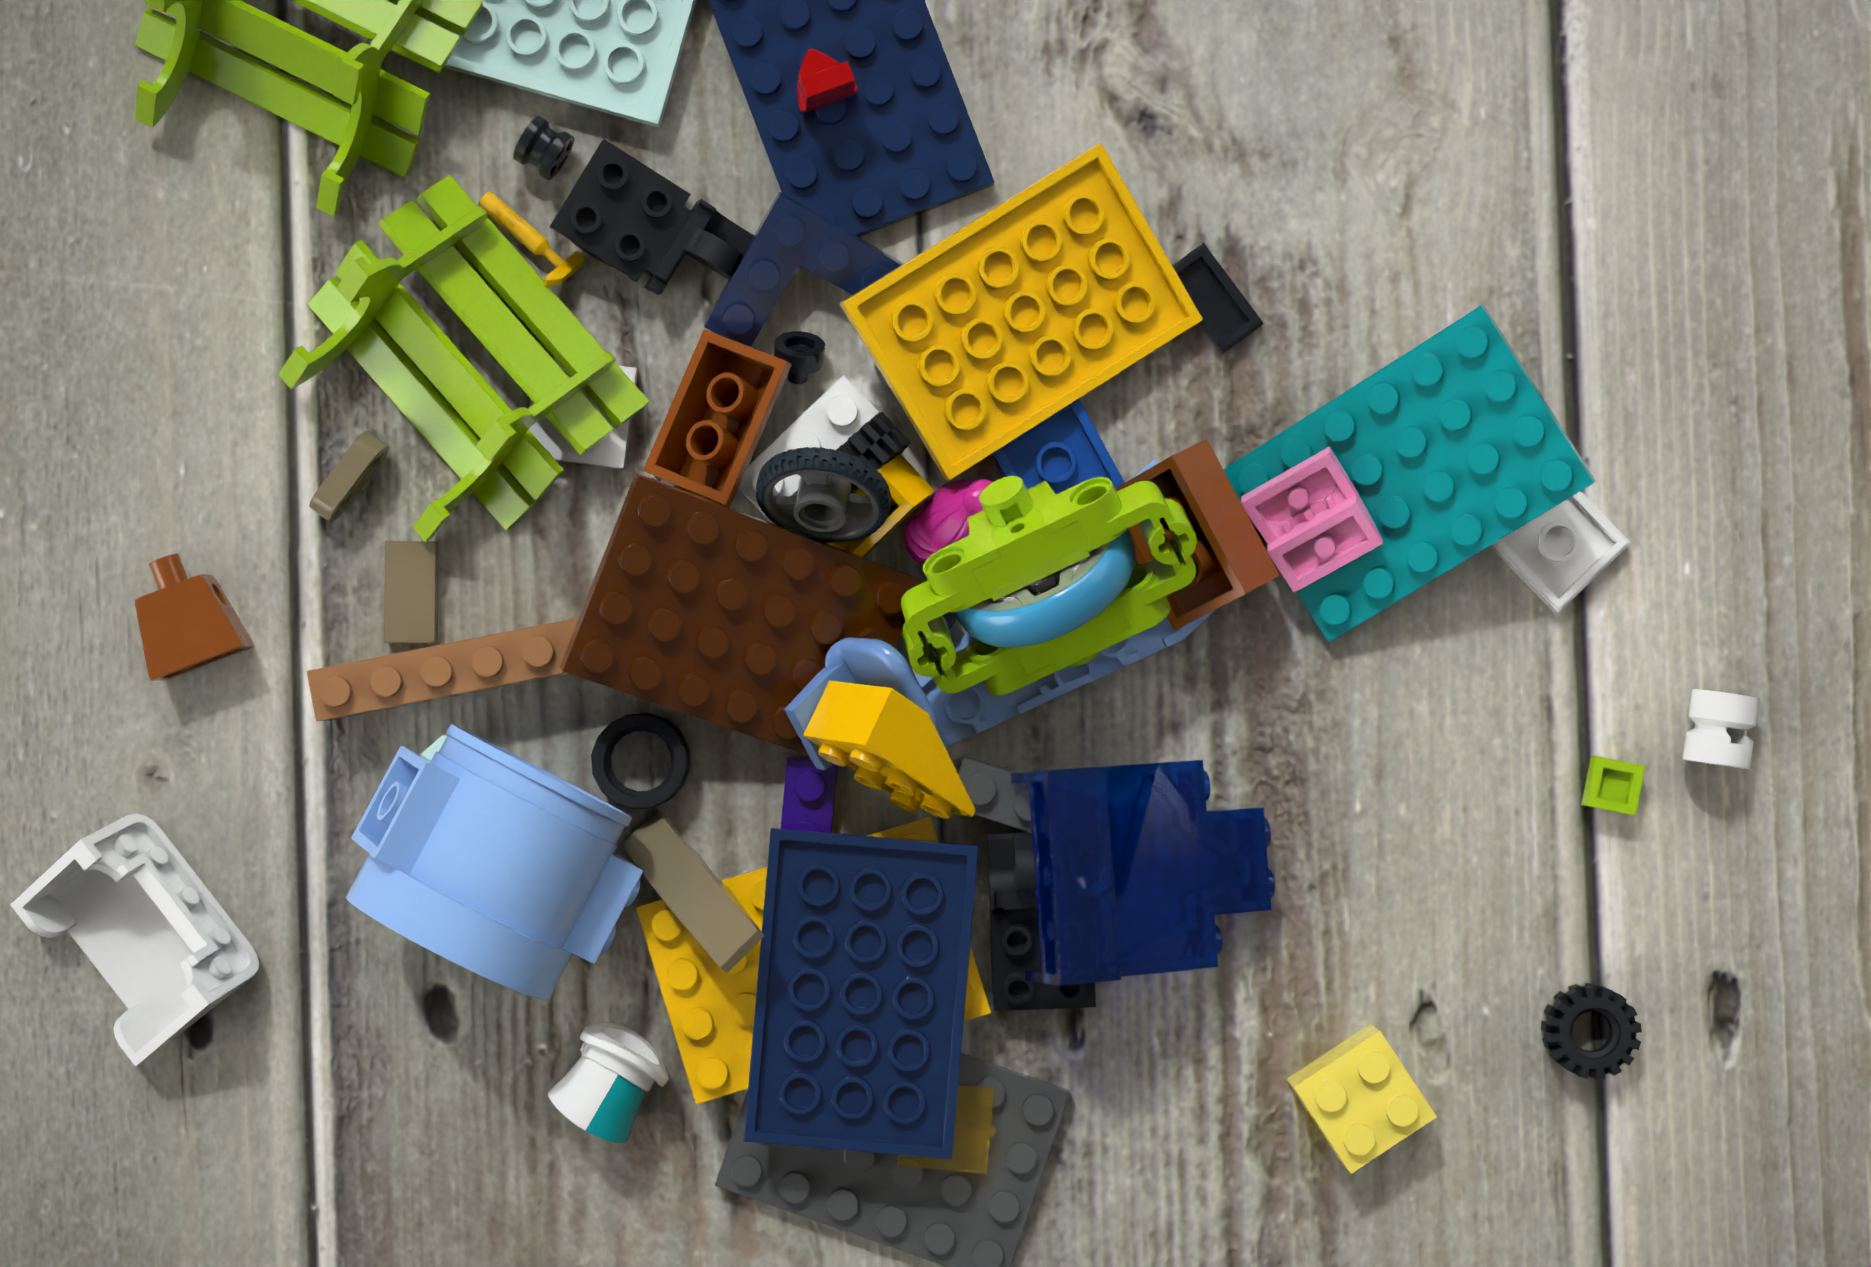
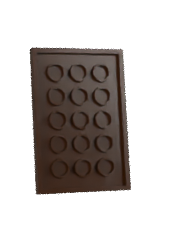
M635 473L560 668L563 672L808 755L801 742L802 739L799 738L784 709L825 668L826 654L836 642L849 637L878 639L896 648L905 623L901 599L905 592L921 584L922 581L910 574Z

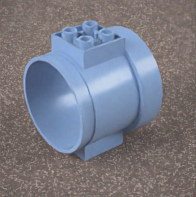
M450 724L446 732L448 735L439 752H435L432 760L401 745L351 837L369 855L351 886L346 899L376 921L451 962L522 994L540 1000H549L573 954L595 964L599 954L604 953L610 947L616 934L615 924L623 908L628 907L635 900L639 892V878L643 870L615 853L618 847L616 843L625 826H629L633 817L546 770L454 724Z

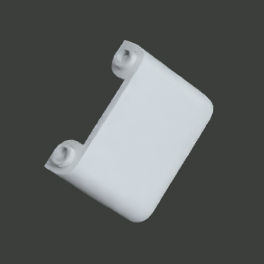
M134 813L127 815L80 839L10 904L27 928L42 937L52 938L68 931L128 1008L115 1021V1038L120 1048L135 1066L153 1056L240 988L258 971V956L252 945L161 828L152 819L142 814Z

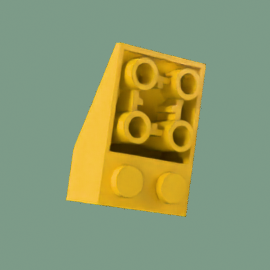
M828 681L803 734L805 738L820 747L818 751L819 756L842 767L848 765L856 771L854 779L872 789H884L891 794L889 802L907 812L917 813L919 808H923L925 811L944 819H949L951 813L973 817L976 809L928 712L893 688Z

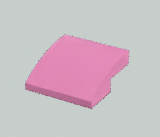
M1330 446L1241 496V503L1246 513L1268 544L1267 552L1294 593L1383 544V539L1371 515Z

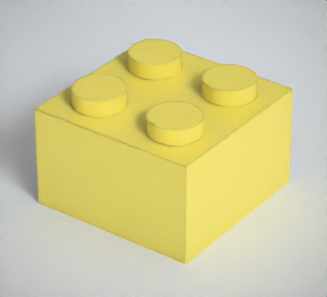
M1371 1023L1287 1078L1290 1086L1341 1163L1351 1174L1437 1118L1381 1031Z

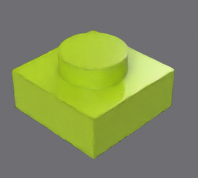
M1591 755L1581 805L1636 816L1646 766Z

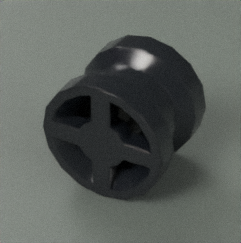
M536 116L522 133L515 147L513 159L522 165L532 164L538 168L540 176L551 180L558 174L566 162L575 138L565 131L555 132L550 129L547 120Z

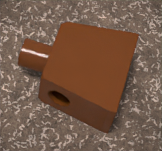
M179 554L168 555L149 563L158 590L135 599V608L147 671L151 681H166L254 647L252 639L214 576L201 574L188 579Z

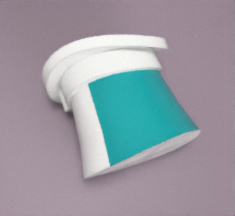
M612 1023L591 1024L584 1028L580 1039L584 1041L580 1048L582 1057L548 1092V1097L566 1118L586 1132L607 1141L625 1143L629 1140L637 1112L646 1091H650L655 1081L661 1087H664L669 1080L668 1073L655 1049L635 1031Z

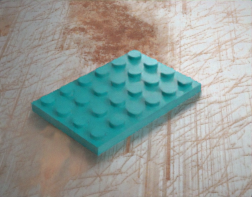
M1484 304L1223 469L1241 502V496L1329 446L1344 468L1383 539V544L1297 591V594L1328 643L1596 481Z

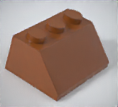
M704 329L643 471L705 499L731 507L792 364Z
M1207 439L1168 457L1115 488L1117 492L1136 482H1153L1160 489L1164 499H1172L1182 506L1194 529L1197 544L1191 557L1196 566L1195 578L1186 587L1166 596L1171 608L1167 618L1174 631L1280 576ZM1160 518V522L1171 545H1175L1176 542L1165 518ZM1140 524L1129 527L1135 544V554L1138 563L1145 564L1154 560L1155 558L1140 529Z

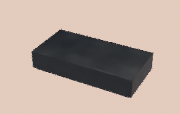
M1204 242L1172 265L1203 318L1198 323L1221 355L1264 324Z

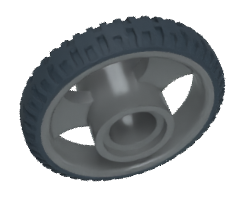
M804 447L781 452L764 464L759 472L756 483L758 505L770 521L780 527L821 542H848L869 536L884 524L890 510L891 493L882 474L864 460L839 450ZM798 474L800 480L797 495L789 497L779 495L775 485L786 477ZM852 483L862 489L867 495L850 493Z

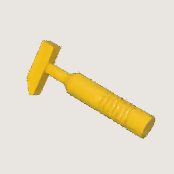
M488 191L480 199L478 206H482L492 219L511 233L514 238L534 255L544 256L556 266L546 276L544 281L545 287L561 285L584 265L586 258L578 251L572 253L566 260L558 256L550 249L548 240L507 206L492 191Z

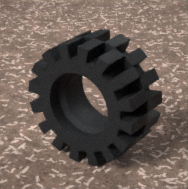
M881 412L865 423L859 431L850 436L836 450L856 456L878 470L902 454L909 446L910 441ZM852 483L850 493H854L859 487Z
M1585 983V986L1577 984L1568 986L1569 991L1566 993L1559 991L1554 996L1556 1002L1553 1006L1547 1004L1544 1010L1548 1014L1547 1020H1541V1030L1545 1032L1546 1036L1542 1038L1544 1047L1550 1050L1551 1053L1549 1055L1564 1069L1586 1079L1588 1077H1593L1596 1080L1606 1079L1605 1074L1610 1073L1615 1076L1622 1072L1619 1067L1623 1063L1631 1064L1634 1058L1630 1054L1633 1048L1639 1050L1641 1041L1636 1039V1033H1640L1642 1030L1641 1023L1635 1021L1634 1016L1638 1014L1634 1007L1626 1003L1627 999L1622 995L1593 983ZM1590 1011L1599 1012L1606 1018L1609 1024L1608 1039L1598 1049L1583 1050L1577 1046L1573 1039L1572 1028L1574 1022L1583 1013Z

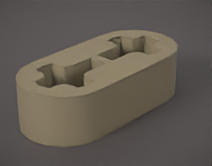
M369 431L361 434L315 492L309 507L330 523L338 519L383 462L388 453L389 446Z

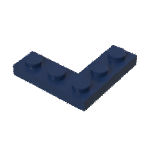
M779 192L705 319L704 327L720 336L751 347L798 265L854 295L904 263Z

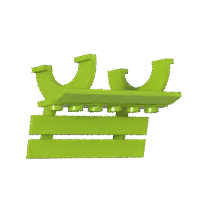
M145 0V4L151 7H148L143 12L135 46L166 60L153 84L142 80L137 86L135 120L153 128L172 105L188 72L340 146L333 161L321 175L316 205L317 209L333 217L339 212L343 187L349 179L359 156L404 178L410 171L420 139L372 115L374 114L419 136L423 131L430 93L382 70V62L389 51L393 50L440 73L460 40L459 35L414 13L420 14L464 36L482 9L484 0H391L397 3L395 5L387 0H291L372 40L370 45L359 43L348 52H345L241 0ZM166 12V13H168V14H170V15L176 17V20L173 19V18H171V17H169V16H167V15H165V14H163V13ZM200 29L203 30V31H205V32H207V33H209V34H211V35H213V36H215V37H217V38H219V39H221V40H223V41H225V42H227V43H229V44H231V45H233V46H235V47H237V48H239V49H241V50H243V51H246V52H248V53H250V54H252V55H254V56H256V57H258V58H260V59H262V60H264V61H266V62H268V63H270V64H272V65H274V66H276V67H278V68H280V69H282V70H284V71H286V72H288V73H290V74H292V75H295V76H297V77H299V78H301V79H303V80H305V81H307V82H309V83H311V84H313V85H315V86H317V87H319V88H321V89H323V90H325V91H327V92L333 94L335 97H337V98H339V99H341V100H338V99H336V98H334V97H332V96H330V95H328V94H326V93H324V92H322V91H320V90H318V89H316V88H314V87H312V86H310V85H308V84H306V83H304V82H302V81H300V80H298V79H296V78H294V77H292V76H289V75H287V74H285V73H283V72H281V71H279V70H277V69H275V68H273V67H271V66H269V65H267V64H265V63H263V62H261V61H259V60H257V59H255V58H253V57H251V56H249V55H247V54H245V53H243V52H240V51H238V50H236V49H234V48H232V47H230V46H228V45H226V44H224V43H222V42H220V41H218V40H216V39H214V38H212V37H210V36H208V35H206V34L200 32Z
M448 175L422 192L416 199L442 231L434 225L413 200H410L384 217L378 224L404 254L403 257L398 260L393 257L379 259L362 240L354 243L335 272L341 281L337 276L329 279L307 303L333 335L309 353L303 346L296 348L278 374L292 390L312 378L344 351L348 350L461 480L440 498L430 503L412 526L424 542L430 540L451 515L450 512L472 493L505 530L511 528L535 504L532 498L501 463L504 464L535 501L544 495L564 471L550 452L529 431V428L544 416L551 421L580 456L609 435L614 428L580 391L581 389L585 391L616 428L645 408L650 402L616 364V358L609 351L606 352L550 287L544 286L542 278L491 222L484 208L477 206L454 178ZM453 244H455L461 250V252L468 258V260L476 267V269L498 292V294L505 300V302L512 308V310L519 316V318L527 325V327L534 333V335L541 341V343L549 350V352L556 358V360L563 366V368L571 375V378H569L566 375V373L558 366V364L551 358V356L544 350V348L536 341V339L529 333V331L522 325V323L514 316V314L507 308V306L500 300V298L492 291V289L485 283V281L478 275V273L456 250ZM417 269L535 404L528 409L521 407L512 411L485 381L484 377L456 348L449 337L442 332L417 301L400 284L401 280ZM374 319H376L381 324V326L389 333V335L396 341V343L403 349V351L410 357V359L418 366V368L425 374V376L432 382V384L439 390V392L446 398V400L454 407V409L475 431V433L481 438V440L474 434V432L467 426V424L460 418V416L453 410V408L438 393V391L431 385V383L424 377V375L417 369V367L409 360V358L402 352V350L395 344V342L388 336V334L380 327V325Z

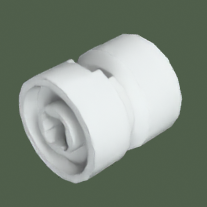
M1692 689L1688 717L1695 723V727L1686 732L1682 760L1750 769L1754 741L1747 736V730L1756 727L1760 698Z

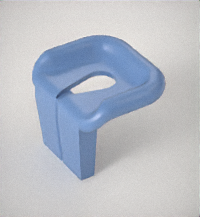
M849 637L836 642L826 654L825 668L784 709L796 733L802 739L801 742L816 769L821 770L828 769L833 763L819 756L818 751L820 747L805 738L803 734L829 680L893 688L928 712L938 732L936 715L909 663L897 649L878 639Z

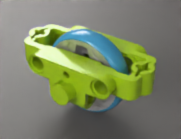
M1003 477L989 484L981 492L979 501L984 510L968 517L969 536L933 553L923 565V572L928 581L911 588L903 595L901 608L905 623L902 635L911 667L922 676L932 677L941 691L954 694L982 682L990 695L1002 696L1012 693L1067 666L1075 667L1086 664L1099 655L1102 650L1162 622L1171 610L1166 596L1186 587L1195 578L1196 566L1191 555L1196 549V534L1182 506L1172 499H1164L1158 486L1151 481L1136 482L1116 492L1109 478L1096 477L1055 494L1046 481L1027 489L1020 477ZM1160 518H1165L1176 542L1175 545H1171L1160 522ZM1138 523L1147 545L1155 558L1145 564H1135V544L1129 527ZM948 612H954L964 630L976 639L970 646L957 652L954 648L947 621L942 616ZM920 631L924 633L928 644L922 639ZM930 643H932L933 647L936 648L938 656L934 654L930 646Z

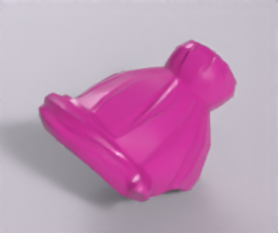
M986 479L957 480L943 484L942 487H939L919 514L912 517L906 524L904 533L906 551L916 563L924 565L925 561L933 553L969 536L968 517L984 510L979 501V496L993 481Z

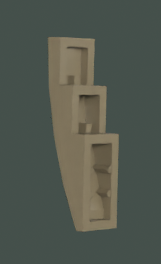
M658 809L621 844L636 866L643 870L642 874L717 965L726 973L764 937L762 931L729 887L715 876L701 855L683 839L672 822Z

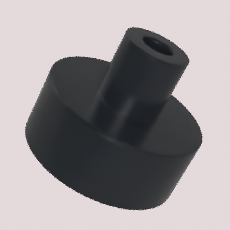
M802 331L783 333L775 339L774 356L792 364L787 376L789 382L804 384L807 382L808 374L819 371L824 365L825 343L817 335Z

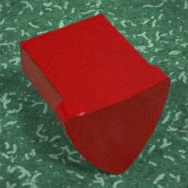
M809 49L801 65L797 84L798 105L802 113L830 105L857 93L858 86L848 61L839 64L818 50Z

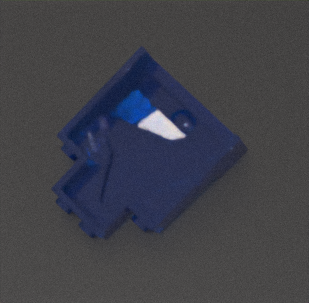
M1203 760L1011 773V784L1028 783L1042 969L1026 970V981L1062 986L1121 980V977L1219 967L1218 955L1222 949V935L1219 927L1215 924V915L1272 910L1271 898L1275 892V880L1272 871L1268 868L1267 847L1271 841V829L1268 820L1264 817V807L1207 811L1206 801L1209 799L1211 787L1209 776L1203 768Z

